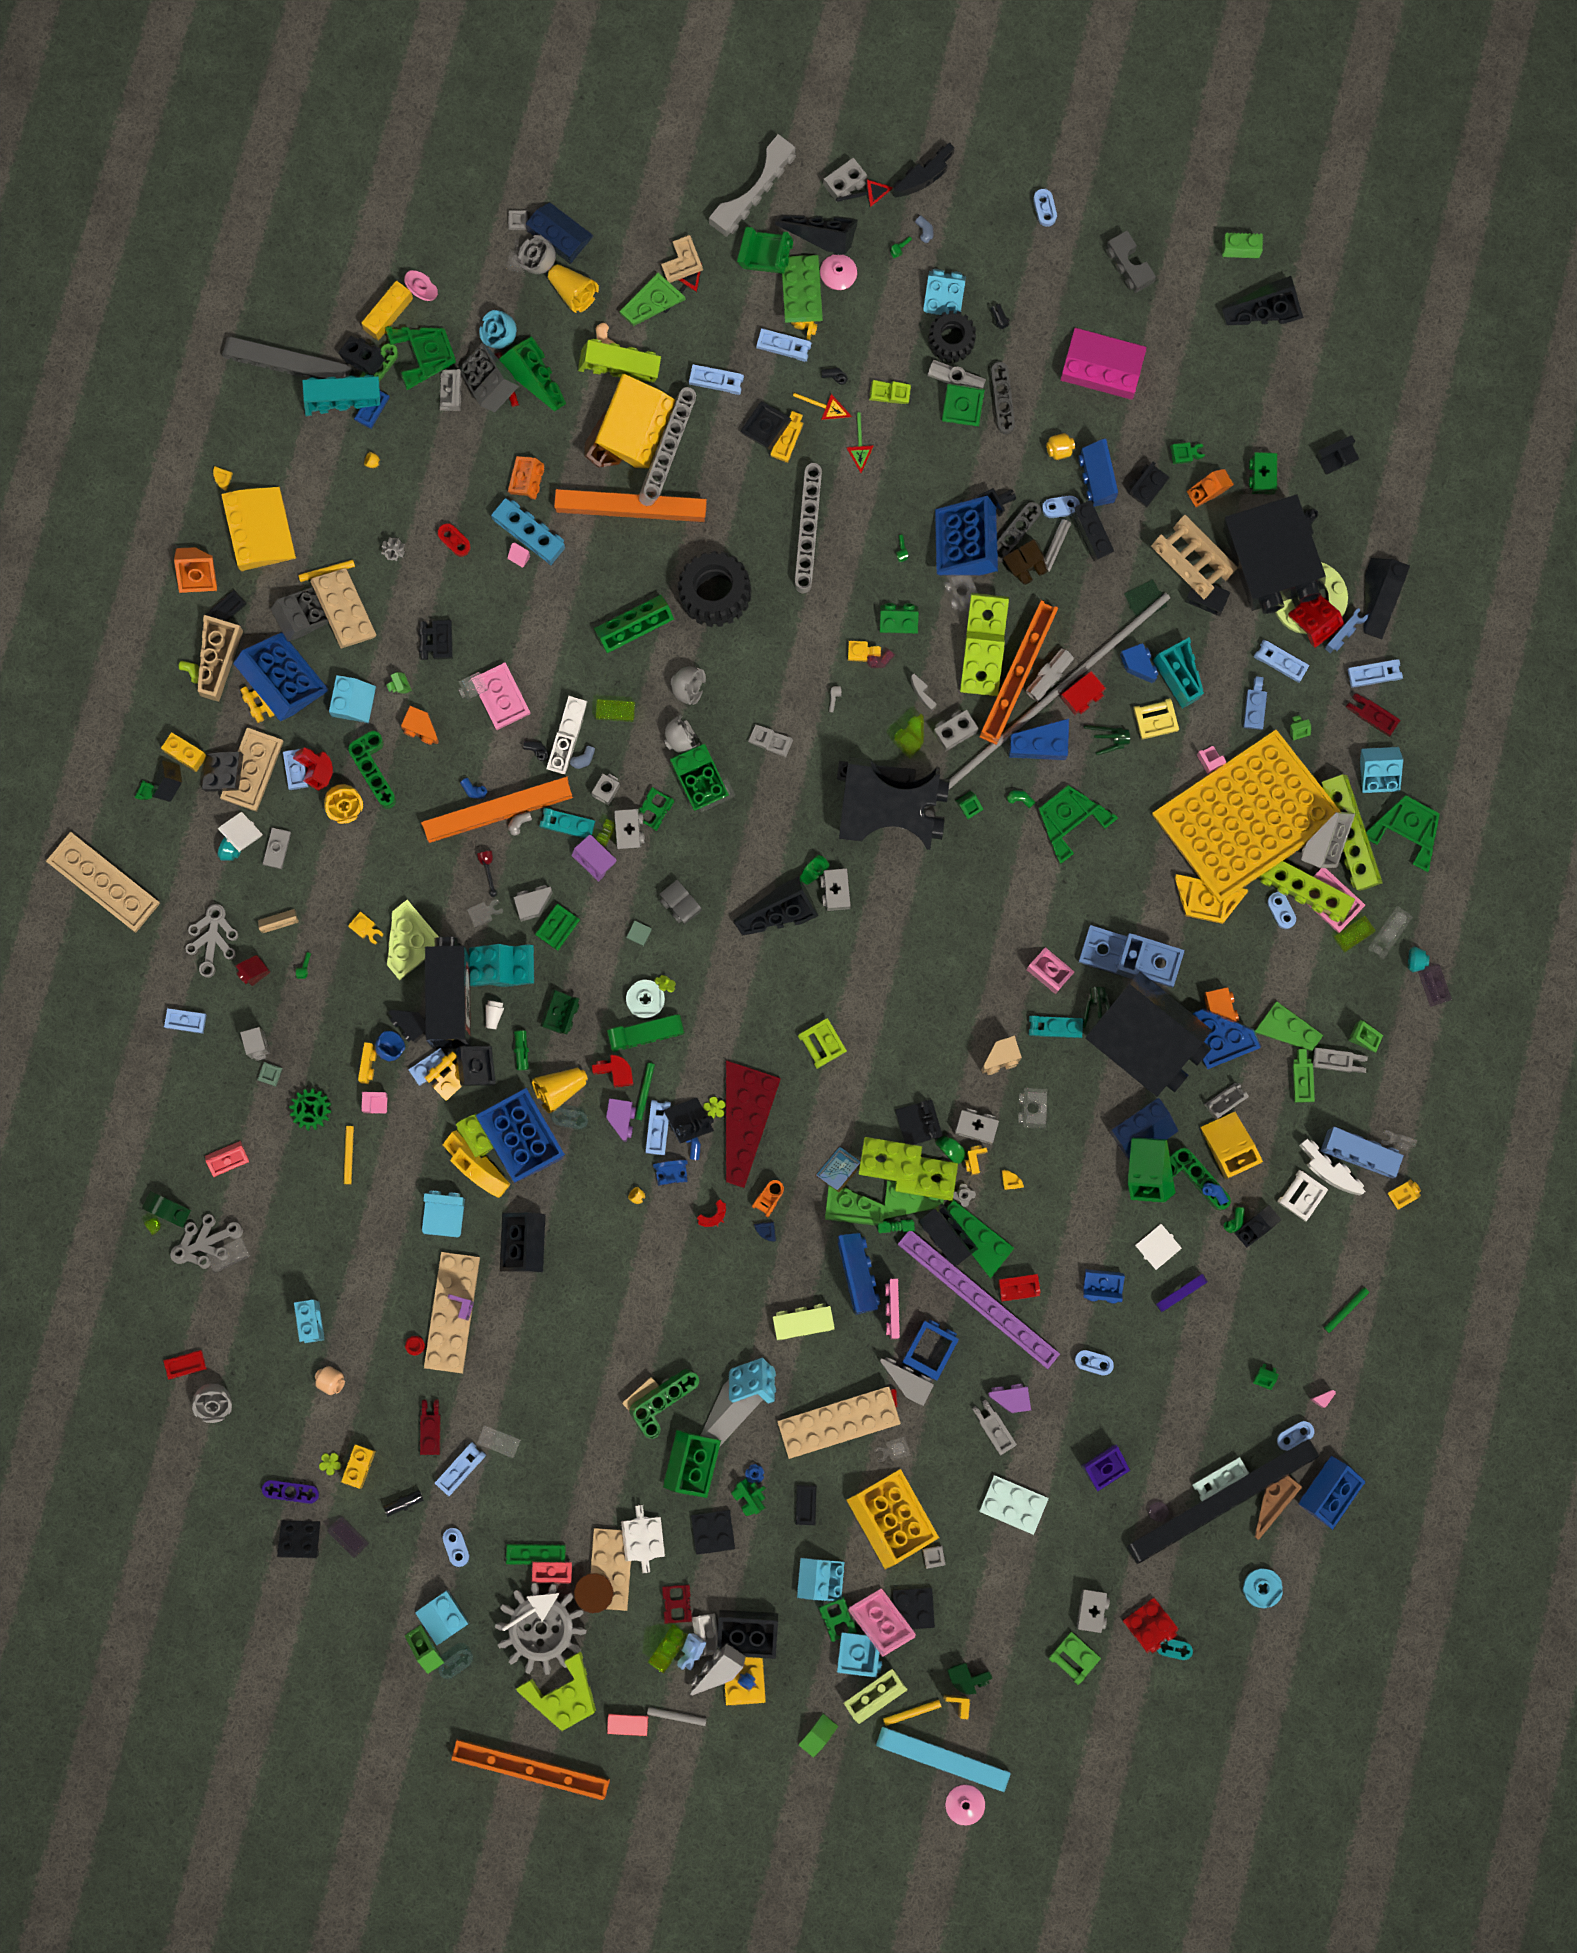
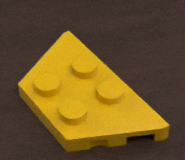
M1175 875L1185 916L1223 924L1248 893V889L1242 888L1219 903L1201 879Z

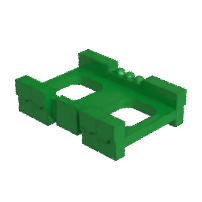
M652 787L646 797L647 800L644 801L642 808H639V813H643V815L646 811L654 813L656 819L652 824L644 820L643 823L657 831L664 819L663 817H665V814L671 809L675 801ZM657 794L666 799L662 808L652 803Z
M913 1219L891 1223L883 1221V1223H878L877 1230L879 1233H889L890 1230L892 1232L898 1230L905 1232L915 1231Z
M844 1596L818 1607L832 1642L841 1638V1635H837L834 1626L839 1623L846 1622L849 1629L847 1633L857 1632L853 1619L850 1620ZM839 1604L841 1614L830 1617L827 1608L831 1605Z

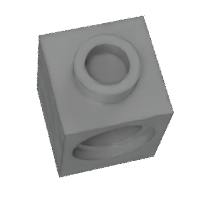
M602 774L592 791V797L609 806L620 787V783L617 782L618 778L611 774H608V776ZM609 784L612 786V789L609 792L602 791V786Z

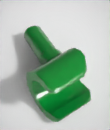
M910 236L902 243L892 246L890 253L893 258L903 254L901 248L912 241Z
M899 535L901 550L896 552L899 562H903L908 559V551L905 548L903 535Z
M306 953L303 968H296L297 979L307 978V967L311 953Z

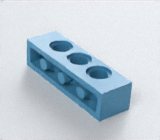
M505 498L491 515L492 520L544 561L552 565L565 549L564 540L557 534L552 535L545 524H538L534 521L535 517L528 511L524 513L520 510V506L514 500L509 501ZM512 516L520 517L519 521L515 523L511 522L510 518ZM528 527L535 529L531 534H527L524 531ZM541 539L549 540L547 545L539 544Z

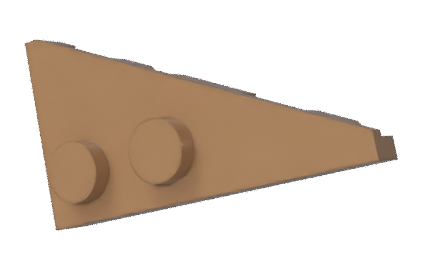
M1286 1476L1265 1489L1255 1534L1257 1540L1263 1536L1301 1490L1302 1486L1291 1477Z

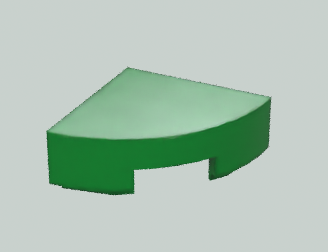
M142 781L135 799H151L154 785Z

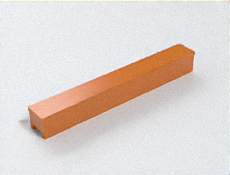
M556 489V513L705 522L707 499L659 496L653 505L644 506L639 501V495Z
M1040 601L982 729L980 738L997 745L1057 613L1058 607H1052L1045 604L1044 601Z
M564 777L423 821L421 824L428 842L431 843L505 820L524 812H530L572 799L573 797L568 784V777Z
M460 1739L456 1740L451 1759L600 1800L605 1799L610 1779Z

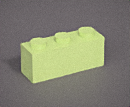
M826 1303L814 1305L815 1309L812 1310L802 1307L795 1309L796 1313L788 1314L787 1311L776 1312L773 1322L777 1340L834 1330L831 1307H826Z
M891 1669L844 1702V1705L854 1720L860 1724L907 1691V1688L897 1673Z

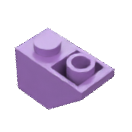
M609 1099L606 1118L622 1141L627 1142V1138L632 1136L633 1126L629 1125L630 1119L635 1117L636 1107H632V1102Z
M1023 1384L1011 1385L1009 1390H1004L1003 1387L992 1388V1392L988 1393L989 1398L1009 1413L1031 1410L1028 1387H1023Z

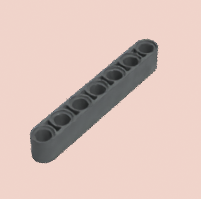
M227 337L222 357L228 360L232 358L233 361L245 364L249 362L254 366L269 367L270 370L283 373L286 371L287 374L300 377L303 375L306 376L305 378H345L350 376L352 370L346 364L233 337Z

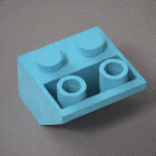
M1399 747L1361 749L1362 793L1400 791L1403 757Z
M801 1558L797 1598L824 1601L840 1599L842 1597L845 1562Z

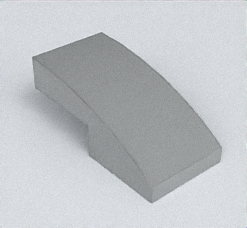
M913 674L911 676V684L914 692L923 706L932 713L937 704L925 694L928 686Z
M755 724L748 742L786 757L793 739Z

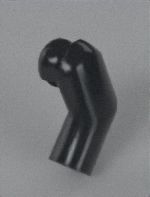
M840 368L821 369L822 378H833L840 385H844L848 380L847 375Z
M1315 508L1308 509L1304 513L1311 535L1314 534L1311 524L1318 517V511Z
M524 740L523 750L533 751L540 761L547 759L548 751L543 743Z

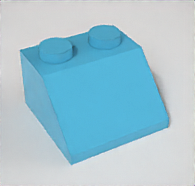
M336 675L329 709L331 717L369 723L376 686L355 678Z
M448 1590L415 1612L436 1646L469 1624V1621Z

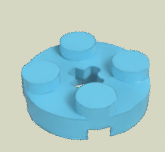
M1262 1568L1253 1570L1244 1580L1243 1592L1245 1598L1251 1605L1258 1608L1273 1607L1282 1597V1581L1272 1570ZM1266 1583V1589L1268 1590L1267 1593L1262 1592L1260 1594L1258 1587L1259 1584L1263 1585Z

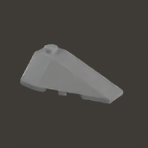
M728 1380L719 1393L701 1435L721 1440V1446L763 1399L756 1394L736 1402H731L729 1400Z

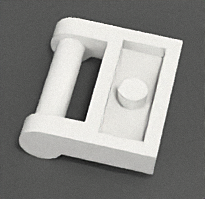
M1298 1170L1296 1173L1297 1177L1284 1196L1280 1197L1277 1202L1306 1222L1328 1189L1301 1170ZM1305 1181L1308 1184L1293 1205L1289 1201L1301 1183Z

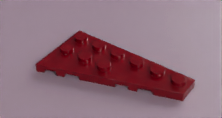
M726 1061V1183L745 1188L781 1078Z

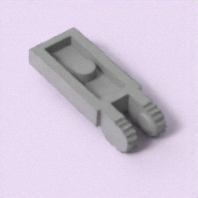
M1314 1048L1313 1068L1366 1073V1068L1352 1066L1353 1060L1365 1062L1368 1057L1356 1055L1352 1052Z
M985 1399L982 1403L990 1416L984 1419L976 1406L972 1410L1001 1456L1017 1444L998 1414L993 1411Z

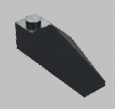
M781 215L775 221V225L828 252H833L835 255L846 254L851 248L858 223L857 219L835 216L834 221L823 220V216H816V218L806 220L804 215Z

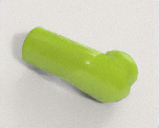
M181 660L179 670L189 672L192 683L198 684L199 666Z

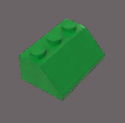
M677 1430L663 1488L676 1493L707 1498L721 1440Z

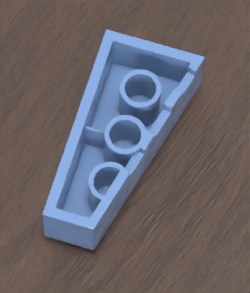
M1332 1127L1327 1131L1320 1151L1392 1179L1397 1176L1404 1156L1399 1154L1397 1149L1388 1147V1149L1384 1148L1378 1142L1365 1140L1359 1135L1348 1133L1337 1127Z

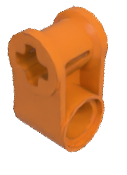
M778 1180L770 1181L758 1196L752 1208L759 1209L768 1218L784 1192L783 1184ZM772 1184L780 1185L781 1191L778 1194L770 1192Z

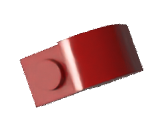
M305 747L295 752L293 759L308 768L303 781L318 791L328 786L333 773V766L329 756L323 751L314 754L311 749Z
M610 1055L611 1063H607V1060L597 1061L596 1065H592L593 1075L612 1073L614 1088L634 1086L631 1067L622 1057Z

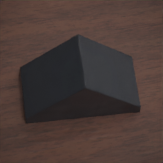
M164 760L160 761L152 797L168 802L172 801L182 784L180 765Z

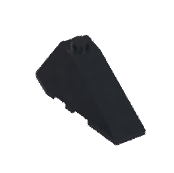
M1291 276L1273 281L1222 307L1227 325H1249L1252 321H1261V324H1268V321L1279 320V324H1286L1303 318Z
M1370 559L1365 573L1364 616L1368 615L1367 620L1364 622L1365 634L1383 639L1410 565L1393 559Z
M798 876L780 885L733 921L743 936L764 932L767 927L777 925V929L784 928L783 924L790 922L800 925L818 917V913L805 885Z

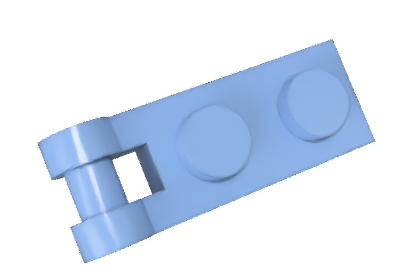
M761 328L756 348L806 362L808 359L807 352L811 348L812 343ZM796 346L801 347L800 352L795 350Z
M692 365L689 385L740 395V384L743 382L744 375ZM728 379L733 380V385L727 384Z
M1263 640L1260 644L1261 648L1259 651H1256L1254 658L1300 683L1310 665L1272 643ZM1267 651H1270V652L1273 653V654L1271 655V657H1268L1267 655H1265V654L1267 653Z
M1391 660L1348 668L1351 688L1403 679L1402 672L1399 670L1400 661ZM1387 668L1392 669V674H1388Z
M652 1100L646 1154L665 1155L669 1121L665 1113L663 1116L656 1115V1111L670 1108L671 1102L659 1103L657 1102L658 1100Z
M473 1442L468 1445L435 1482L448 1496L458 1488L486 1457L483 1451L480 1452L475 1448L476 1445ZM469 1454L475 1458L472 1463L466 1458Z

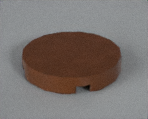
M593 1573L582 1577L578 1581L574 1595L581 1609L589 1613H599L607 1609L611 1604L614 1592L610 1580L604 1575Z

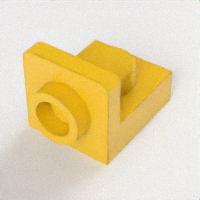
M815 321L791 322V325H794L796 329L805 330V328H808V340H811V335L816 334L817 324H814Z
M1410 1179L1388 1192V1195L1398 1210L1421 1196V1190L1418 1184Z

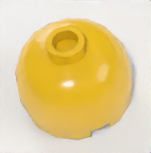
M346 784L336 785L326 793L324 809L331 820L333 819L340 824L349 823L358 817L357 815L360 811L362 812L363 801L359 792L352 786Z

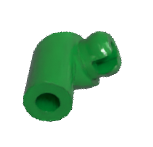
M1012 790L1007 796L1009 803L1013 804L1016 801H1022L1029 809L1036 803L1023 790Z
M1236 1207L1235 1218L1224 1223V1229L1228 1233H1234L1243 1227L1245 1208Z

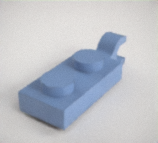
M1356 609L1353 616L1325 649L1329 653L1334 649L1338 651L1344 644L1343 638L1346 635L1350 637L1356 630L1354 626L1364 623L1368 615H1365L1364 618H1359L1357 614L1360 609Z
M1256 676L1254 678L1253 690L1247 691L1243 728L1263 730L1267 692L1262 691L1263 677Z

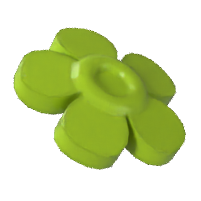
M665 975L655 979V983L659 985L658 988L660 990L674 992L676 983L673 980H670Z
M711 1097L710 1103L704 1104V1110L709 1111L707 1115L713 1118L716 1115L717 1117H722L724 1115L722 1109L726 1106L723 1100L718 1102L717 1097Z
M325 1453L322 1455L321 1459L324 1462L319 1464L320 1470H326L327 1475H334L335 1470L341 1468V1463L336 1462L339 1456L336 1453L331 1455Z

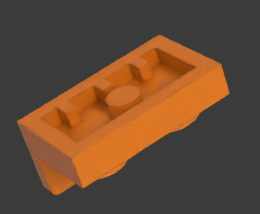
M516 456L508 492L512 495H524L531 499H536L540 489L541 477L544 473V464L536 458Z

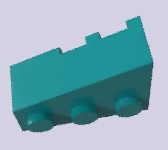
M1190 637L1159 653L1153 660L1182 709L1197 701L1204 694L1199 672L1194 661L1195 656L1190 645Z

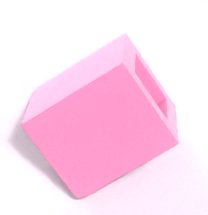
M1214 746L1204 751L1200 750L1197 753L1207 774L1217 770L1226 763L1225 758L1218 755Z
M362 1092V1112L387 1113V1093Z

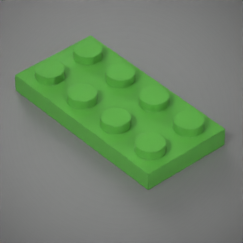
M818 255L788 256L789 264L785 268L784 274L782 273L785 323L822 321Z

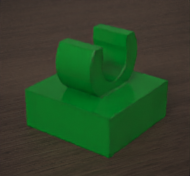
M1263 1364L1257 1372L1253 1383L1272 1390L1279 1374L1276 1373V1368L1269 1371L1265 1369L1266 1364Z

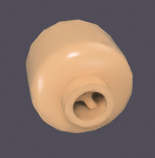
M331 1366L319 1369L315 1374L316 1387L328 1395L338 1394L344 1387L345 1380L343 1374Z

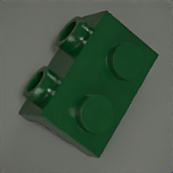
M552 990L540 1026L556 1033L567 1035L572 1029L574 1014L579 1009V998Z

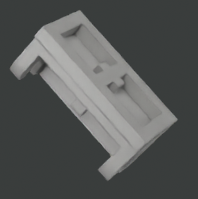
M460 369L442 370L440 411H461L462 374Z
M1234 1083L1204 1104L1215 1120L1249 1097L1246 1092L1242 1091L1239 1083Z

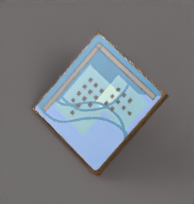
M839 1146L815 1176L839 1193L860 1168L861 1160Z

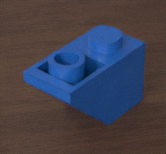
M1143 643L1121 652L1120 656L1127 673L1150 683L1156 681V676H1158L1157 668L1151 664L1150 651L1144 647Z

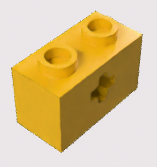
M172 732L161 747L166 754L195 772L198 771L206 759L203 751Z
M355 1445L341 1482L362 1489L376 1451Z

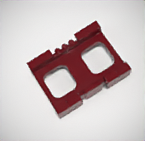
M690 1585L662 1587L666 1609L664 1612L665 1624L692 1622V1611L689 1610L691 1608L689 1597H691ZM682 1588L683 1599L671 1600L670 1590ZM683 1608L685 1618L683 1620H673L671 1610Z

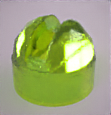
M151 1218L144 1222V1225L152 1235L160 1230L161 1224L157 1219Z

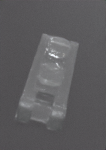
M1396 906L1367 949L1370 952L1374 951L1379 955V958L1384 960L1413 916ZM1380 941L1386 945L1384 949L1378 946Z

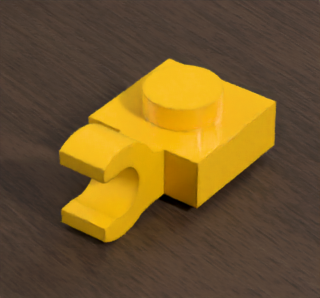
M849 641L848 661L867 662V656L881 657V647H868V642Z

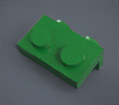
M894 603L881 605L880 633H918V606L910 603L903 604V606H896Z

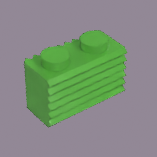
M1227 232L1223 239L1222 257L1260 258L1263 250V235L1261 233L1256 235L1253 233L1251 235L1250 233L1240 234L1238 232L1237 234H1229Z

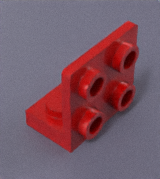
M1322 595L1315 600L1299 604L1288 613L1289 618L1307 633L1311 645L1315 648L1344 625L1340 611Z

